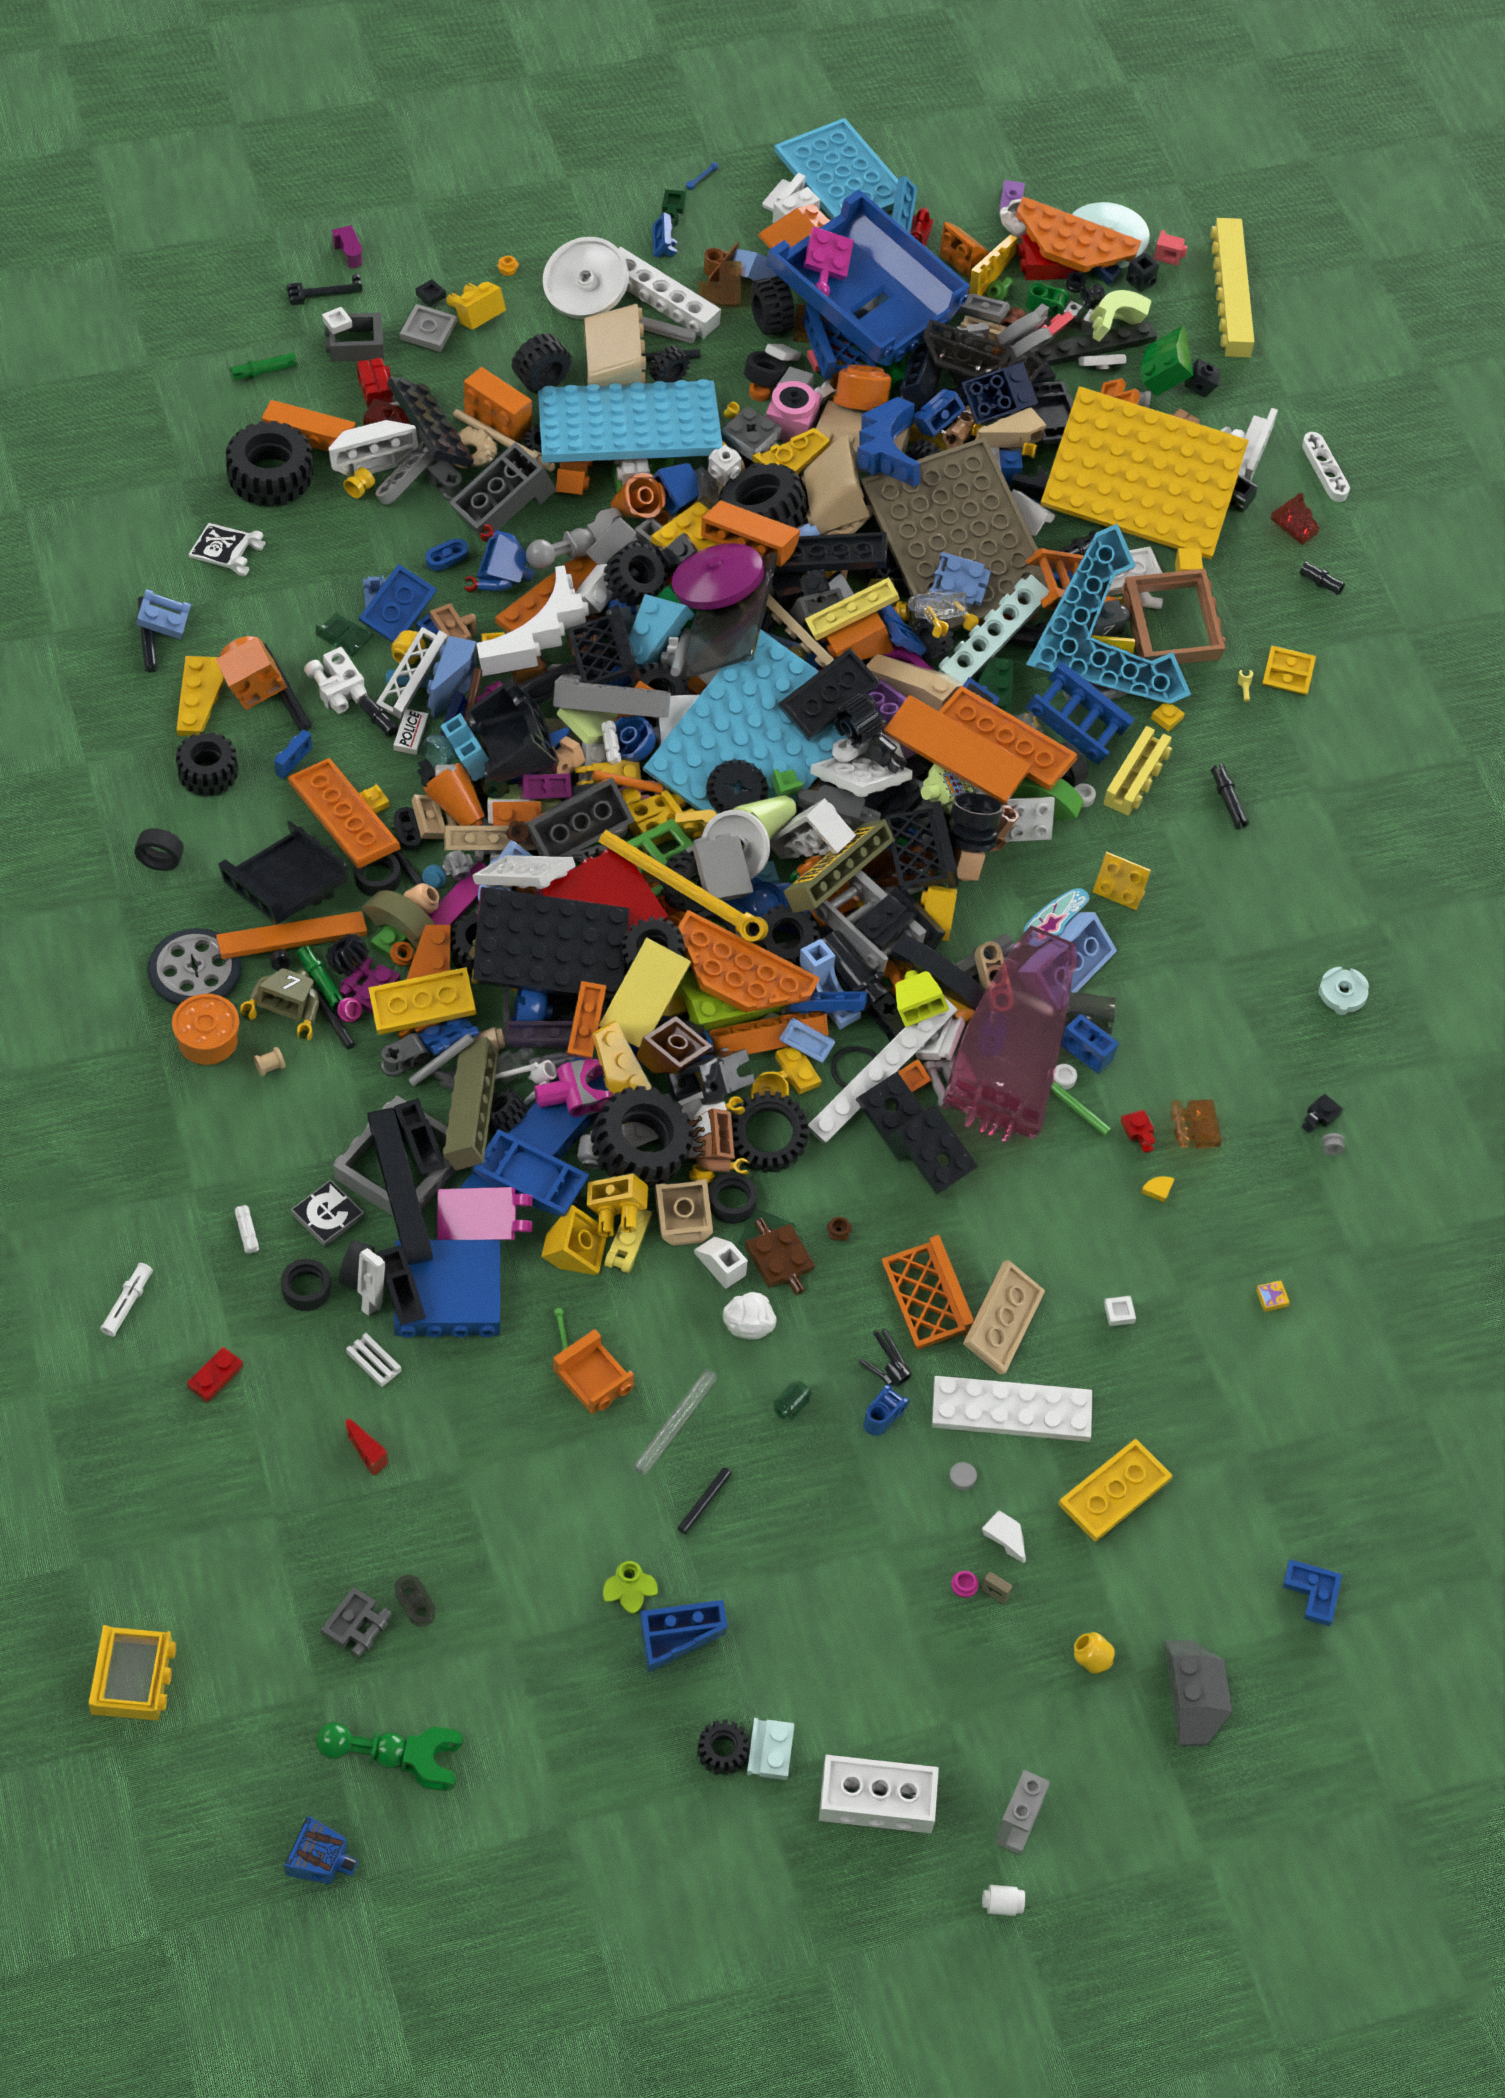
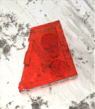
M1300 492L1272 512L1270 519L1303 545L1318 534L1319 527L1316 520L1312 517L1310 507L1307 508L1304 503V495Z

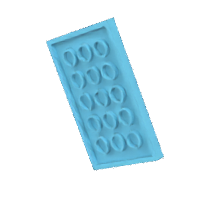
M845 118L774 145V152L794 176L798 173L806 176L805 188L808 187L820 199V207L831 220L840 215L844 199L857 190L863 192L883 211L893 210L898 179Z

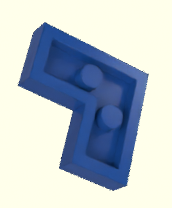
M1289 1559L1282 1588L1309 1595L1304 1614L1305 1620L1331 1626L1342 1574Z

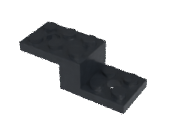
M895 1072L855 1099L896 1159L900 1161L909 1155L936 1195L978 1168V1165L937 1106L933 1105L924 1111L898 1072ZM886 1100H891L895 1103V1112H890L886 1109ZM939 1154H943L948 1158V1166L939 1164L937 1160Z

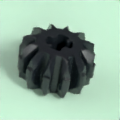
M346 934L345 937H340L338 941L333 942V946L328 948V953L325 957L334 971L339 975H347L352 970L356 971V968L362 966V963L368 959L367 955L370 951L357 934Z

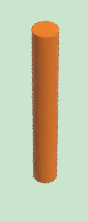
M594 770L592 775L593 780L603 781L606 778H613L617 785L661 793L664 787L660 783Z

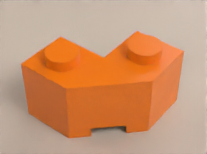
M593 461L560 462V468H558L556 492L583 495L584 491L589 489L590 477L587 474L589 466H593Z

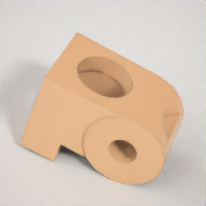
M565 736L559 741L561 747L555 750L559 762L548 768L555 774H570L575 770V767H579L586 762L580 744Z

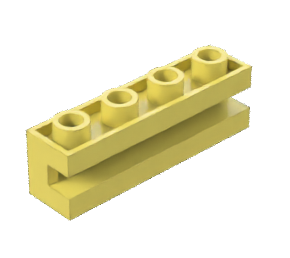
M1146 726L1108 787L1103 805L1127 816L1130 815L1133 808L1138 809L1143 799L1141 795L1143 792L1147 793L1153 782L1151 780L1152 777L1159 775L1163 765L1161 762L1163 759L1167 761L1172 752V748L1169 747L1172 737L1163 733L1159 740L1153 737L1155 729Z

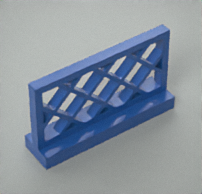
M806 303L802 322L823 379H832L833 373H839L843 368H848V365H862L857 362L859 359L866 362L868 366L876 367L872 358L864 351H858L851 347L855 343L830 321L827 322L820 317L824 316L809 303ZM829 330L836 335L833 337L827 334L826 331ZM842 337L849 341V343L845 344L838 339ZM835 345L841 348L842 350L838 352L837 350L831 348V346ZM848 352L855 357L851 359L844 355V353ZM839 359L847 365H838L836 361Z

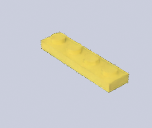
M888 577L805 618V621L817 641L900 600Z

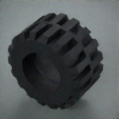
M779 276L752 282L750 291L751 308L755 322L761 332L768 335L792 329L795 311L788 284Z
M543 333L529 338L527 342L520 346V349L515 353L516 356L512 359L513 364L511 366L513 372L530 392L537 394L538 390L543 389V387L558 386L566 378L567 373L571 369L572 356L556 336L551 333Z
M630 543L621 548L606 562L607 566L604 567L603 571L606 573L603 576L604 582L608 583L606 588L612 591L611 596L613 598L617 597L619 599L618 602L621 604L626 602L627 606L630 607L634 604L640 605L645 594L655 597L666 585L667 573L664 572L667 568L666 564H662V556H657L654 548L648 549L649 545L647 544L640 546V543H634L633 545ZM628 566L635 568L640 573L642 584L631 577Z
M648 663L644 667L638 668L641 679L632 681L630 678L631 683L627 686L635 688L638 681L648 685L653 679L661 678L668 683L671 696L689 695V690H687L688 682L684 680L682 672L676 677L672 676L670 673L672 666L665 663ZM645 717L646 720L656 722V719H652V717Z
M204 731L200 732V735H190V739L185 738L182 741V745L178 746V753H176L178 778L181 785L185 786L187 791H194V794L198 796L204 794V797H209V794L220 795V791L226 792L229 790L228 786L234 785L235 779L238 777L237 754L235 746L232 745V741L229 738L225 739V736L222 734L217 736L215 732L211 731L209 734H205ZM203 762H214V763H215V764H213V765H211V766H200V765H199V764H201V763H203Z
M682 851L680 855L675 854L672 856V861H667L665 865L689 881L697 873V886L702 888L694 853ZM660 880V885L663 886L660 890L661 895L665 896L664 901L670 904V907L685 913L689 910L695 914L706 910L702 905Z
M780 904L776 909L774 907L770 908L768 913H764L761 917L767 922L768 933L764 939L755 941L754 944L799 967L801 949L817 941L818 930L815 929L817 924L815 921H811L812 915L809 912L807 914L803 913V911L793 913L790 904L788 907ZM758 925L754 936H756L759 933ZM779 926H789L798 933L800 943L791 949L782 948L773 940L772 931Z
M471 912L468 917L466 915L462 916L461 922L456 921L454 928L451 930L450 937L452 962H455L457 969L467 967L468 974L473 972L474 960L469 955V951L473 947L471 946L473 940L476 939L478 914L475 912Z
M648 917V921L638 920L639 924L637 926L632 924L630 926L631 932L626 931L624 934L625 940H622V953L628 971L646 938L666 946L667 949L686 958L685 943L680 929L677 926L674 927V923L670 920L665 922V919L659 917L658 920H654V917Z

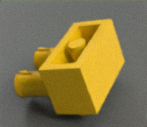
M488 281L479 284L478 287L468 283L463 289L464 294L462 296L451 293L452 296L449 294L446 300L448 306L456 309L460 324L472 330L506 311L501 288Z
M634 1173L588 1182L587 1206L599 1215L597 1234L600 1237H608V1232L610 1237L614 1235V1216L621 1214L620 1230L622 1232L631 1233V1228L633 1233L637 1231V1211L647 1209L648 1185Z

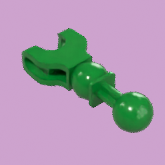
M332 1722L324 1725L316 1736L317 1749L326 1758L339 1759L348 1752L371 1756L370 1765H373L374 1760L380 1766L387 1769L396 1768L402 1764L401 1771L411 1773L416 1782L423 1788L450 1791L455 1787V1774L452 1770L438 1766L434 1761V1756L439 1752H455L461 1747L463 1735L457 1730L433 1726L426 1729L420 1735H407V1740L395 1732H388L379 1736V1731L376 1730L375 1737L372 1739L351 1735L350 1730L345 1725Z

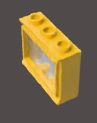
M103 1625L89 1698L91 1715L159 1721L160 1711H165L167 1705V1694H164L165 1685H170L172 1668H168L170 1658L174 1659L176 1653V1642L172 1641L170 1631L157 1632L113 1628Z

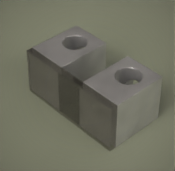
M1070 301L1062 314L1064 315L1069 311L1074 316L1067 326L1087 335L1093 334L1094 328L1092 326L1094 321L1089 319L1093 310L1090 309L1084 319H1080L1082 305Z

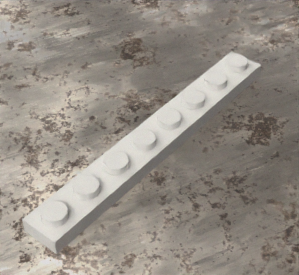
M945 998L949 1011L904 1028L808 1124V1131L825 1145L861 1108L855 1099L897 1072L958 1009Z

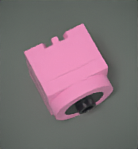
M788 381L778 383V386L772 393V400L766 412V418L771 419L782 427L780 439L783 440L784 444L790 442L792 437L815 428L819 418L821 394L814 392L810 386L802 382Z

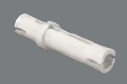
M138 1263L129 1281H125L123 1284L121 1295L100 1327L104 1334L115 1337L117 1330L135 1300L143 1294L142 1288L153 1273V1269L147 1264Z

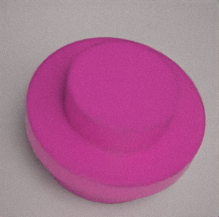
M348 997L339 1002L337 1011L339 1017L344 1022H354L360 1017L362 1007L356 999Z
M969 1571L956 1573L951 1582L953 1592L962 1598L973 1596L979 1586L977 1577Z

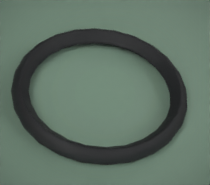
M850 1046L840 1050L831 1062V1073L834 1080L843 1088L848 1085L839 1078L836 1072V1063L843 1054L851 1051H861L869 1054L874 1059L877 1056L876 1053L861 1046Z

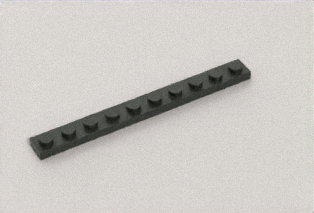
M1146 321L1111 329L1100 342L1092 338L1093 334L1049 343L1015 364L1023 362L1026 367L1047 361L1049 366L1079 360L1083 356H1097L1153 343L1156 341L1157 335L1150 322ZM1004 353L1003 357L997 361L998 370L1015 365L1012 364L1007 353ZM985 358L951 365L949 368V373L956 387L962 386V382L989 373Z

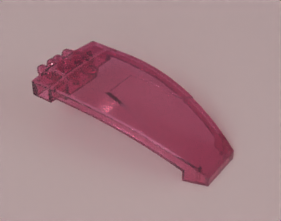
M1030 925L984 992L960 1042L942 1101L967 1113L966 1126L970 1127L975 1117L980 1118L979 1131L984 1133L990 1122L988 1135L994 1136L998 1126L1004 1128L1002 1141L1005 1142L1009 1140L1012 1132L1035 1139L1041 1132L1046 1113L1045 1107L1055 1073L1064 1030L1073 971L1077 967L1075 943Z

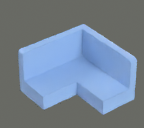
M737 248L727 271L731 275L749 278L753 281L777 276L765 265L767 257L756 252Z

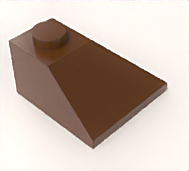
M675 1016L642 1038L636 1059L653 1073L680 1071L712 1050L713 1046Z

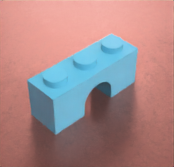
M460 713L441 725V728L454 747L459 759L473 780L476 781L486 776L483 771L485 769L484 763L490 759Z

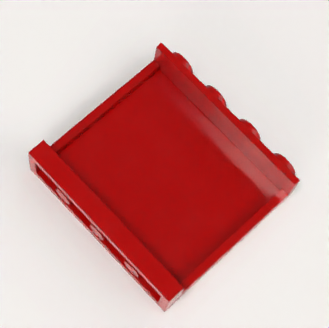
M609 848L605 849L596 858L589 857L581 862L580 866L567 871L566 876L552 880L548 887L538 889L536 895L629 908L627 932H631L630 926L632 924L636 926L639 924L638 920L648 921V917H654V920H658L659 917H662L666 922L669 917L636 865Z

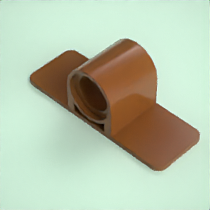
M736 242L728 253L718 248H709L705 251L703 270L709 276L708 292L714 288L728 270L736 248L739 249V242Z

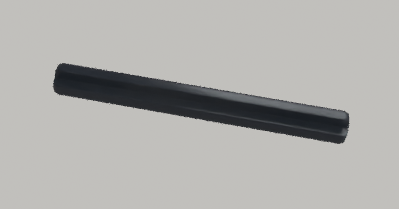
M263 643L287 686L286 689L278 692L299 731H308L312 727L309 718L268 645Z

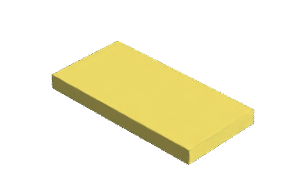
M646 938L601 1020L599 1027L602 1028L611 1021H616L627 1042L639 1048L642 1038L655 1030L691 961Z

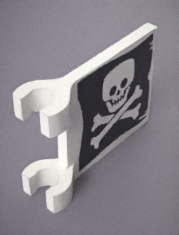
M208 523L188 555L189 558L230 568L236 574L246 576L249 567L245 566L247 559L241 557L248 545L261 551L265 546V541H260L263 537V533L260 531L246 533Z

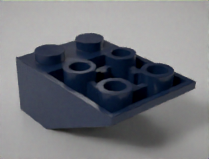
M1023 362L961 383L976 425L1007 418L1014 415L1017 411H1023L1029 407L1034 409L1038 404Z

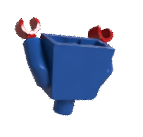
M488 524L484 525L483 530L489 532V534L480 533V539L488 543L477 574L479 581H476L472 576H467L465 581L473 582L474 584L471 587L464 586V590L469 593L474 592L476 588H479L480 591H500L519 584L521 579L530 582L534 576V570L525 566L527 562L526 552L517 538L506 532L493 531V528Z

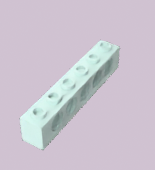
M1030 575L1026 580L1021 578L1014 586L1015 591L1010 596L1007 593L999 602L1000 607L996 611L992 609L984 617L986 622L981 627L976 625L969 633L970 638L966 642L962 640L953 650L955 654L951 658L947 656L938 666L940 668L939 672L951 676L962 684L965 683L968 677L973 679L989 662L990 658L994 657L1042 607L1040 600L1048 595L1049 590L1033 575ZM1018 598L1025 599L1028 604L1023 605L1019 603ZM1003 614L1011 615L1013 620H1006ZM993 629L998 635L992 636L988 633V630ZM973 645H979L983 651H975ZM957 661L966 662L968 667H960Z

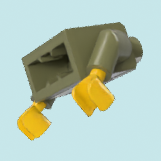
M280 969L273 975L260 978L249 996L251 998L250 1001H246L240 1006L242 1016L248 1010H251L248 1017L250 1020H254L257 1017V1010L255 1008L257 1004V1006L299 1022L303 1019L304 1023L297 1027V1036L300 1038V1033L305 1030L309 1032L307 1041L311 1040V1022L315 1021L319 1007L317 991L313 989V979L310 978V975L305 970H299L295 973L287 969Z

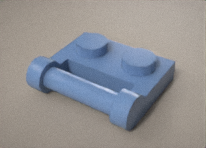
M146 589L135 625L181 640L191 604L187 602L183 604L153 594L152 590ZM151 602V603H154V604H157V605H160V606H163V607H166V608H169V609H172V610H175V611H178V612H181V613H180V615H179V614H176V613L167 611V610H165V609H162V608H159V607L150 605L149 603Z

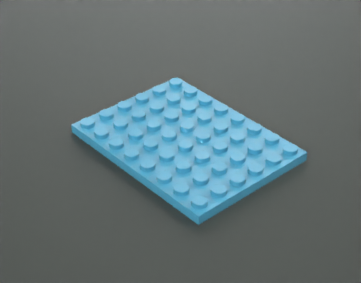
M701 379L692 382L684 380L668 383L656 381L644 384L634 382L629 386L612 383L605 387H600L597 384H590L588 386L567 385L566 387L545 386L543 389L538 390L542 463L710 456L715 449L719 450L723 446L714 381Z
M755 625L645 764L643 771L698 811L708 809L715 811L707 798L706 784L710 773L725 760L730 761L734 758L736 760L745 759L749 763H754L758 769H761L769 786L767 798L769 799L776 797L770 780L773 770L778 769L782 773L794 769L797 780L803 782L804 786L802 789L808 790L817 779V776L810 774L811 765L833 758V744L840 739H846L847 736H840L837 733L838 731L835 730L833 723H831L808 741L778 707L779 702L819 671ZM736 783L735 786H731V788L735 789L734 793L739 794L740 791H744V789L741 788L740 783ZM794 795L789 797L792 798L796 804V801H798V796Z

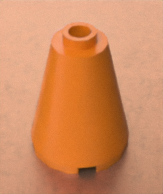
M640 473L633 475L611 501V508H618L623 515L622 518L649 519L655 517L665 505L666 494L664 487L651 474Z
M462 762L454 765L456 767L454 771L444 770L427 783L428 787H423L424 792L460 826H482L484 824L482 821L485 818L484 812L467 769Z

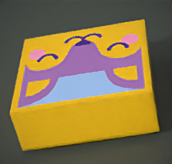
M1282 1281L1257 1286L1256 1292L1264 1312L1289 1306L1290 1301Z

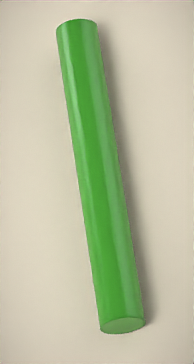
M1056 1082L1051 1085L1049 1090L1102 1135L1106 1137L1112 1129L1060 1085Z

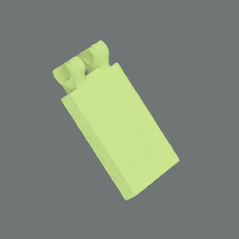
M561 707L557 712V715L585 744L604 742L602 723L608 720L614 723L619 714Z

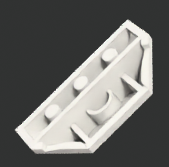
M384 420L343 431L328 448L331 468L347 476H354V472L359 467L366 468L371 474L395 468L412 451L418 448L416 427L414 425Z

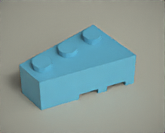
M644 595L629 636L638 667L642 668L648 663L660 662L662 651L667 652L669 637L678 638L681 634L680 630L695 615L687 605Z

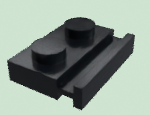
M888 894L855 924V927L882 951L915 920V915L909 913L905 906Z

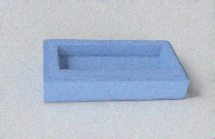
M791 1018L779 1038L785 1044L821 1063L824 1062L835 1044L834 1039L794 1018Z

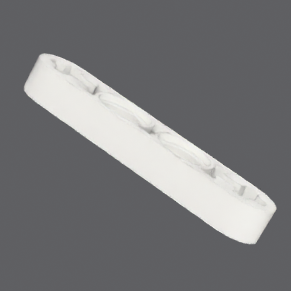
M1316 432L1307 433L1304 436L1302 448L1331 500L1336 502L1345 501L1348 497L1350 486L1325 440ZM1322 456L1326 458L1327 461H1319L1316 457ZM1331 472L1335 474L1336 477H1328L1325 475V473Z

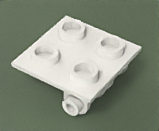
M1055 798L1009 799L1007 805L1017 811L1019 818L1005 835L1006 842L1051 840Z

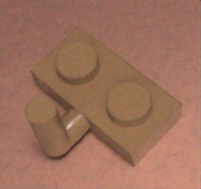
M451 603L430 611L431 620L438 631L440 630L447 634V639L449 636L472 641V637L476 635V616L474 614L459 617Z

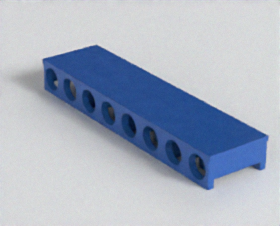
M575 1057L572 1062L587 1059ZM604 1074L588 1083V1086L592 1089L608 1091L604 1082ZM535 1102L525 1113L526 1116L521 1118V1122L516 1124L508 1134L560 1160L593 1123L600 1112L581 1117H572L569 1115L566 1103L539 1108L537 1102ZM473 1172L459 1189L495 1187Z

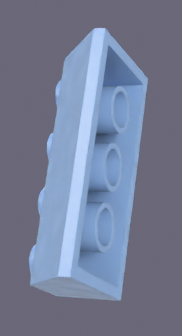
M1077 912L1065 924L1063 932L1052 936L1017 971V974L1028 992L1053 1010L1059 1011L1117 950L1095 912Z

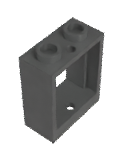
M348 313L347 315L352 320V327L341 331H374V341L336 342L335 334L333 335L325 325V337H330V339H325L326 353H331V362L370 361L375 358L384 360L382 313Z
M840 588L800 597L788 614L813 637L805 618L844 600ZM788 634V636H789V638H790V641L795 642V641L801 640L799 637H797V638L794 640V639Z

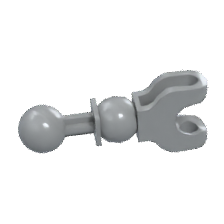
M616 507L600 511L595 521L587 524L586 529L577 528L570 533L569 531L564 532L561 542L551 544L542 539L533 541L526 550L528 563L534 568L545 569L554 562L555 557L567 554L571 561L575 560V556H587V550L603 536L604 531L619 517H623L621 511ZM636 535L630 540L628 544L631 543V545H633L634 543H639V540L636 537Z

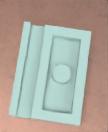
M754 1718L747 1775L757 1774L760 1777L787 1780L794 1723L774 1720L762 1721Z

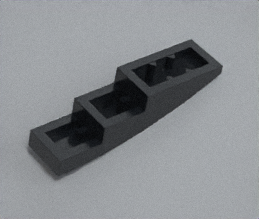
M902 933L891 950V956L912 966L911 970H915L919 974L925 971L929 972L942 990L943 995L974 1011L987 992L971 976L947 958L905 933Z

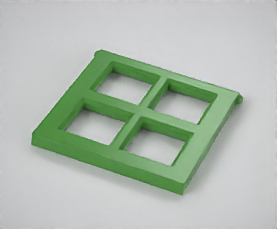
M673 818L627 841V843L636 848L643 846L653 859L663 865L675 854L679 855L682 851H687V848L693 845L692 841L675 823ZM670 832L681 846L663 855L652 840ZM638 867V870L641 874L646 872L645 870ZM697 873L692 876L691 880L698 877ZM662 885L651 889L656 898L662 896L660 891L663 888Z

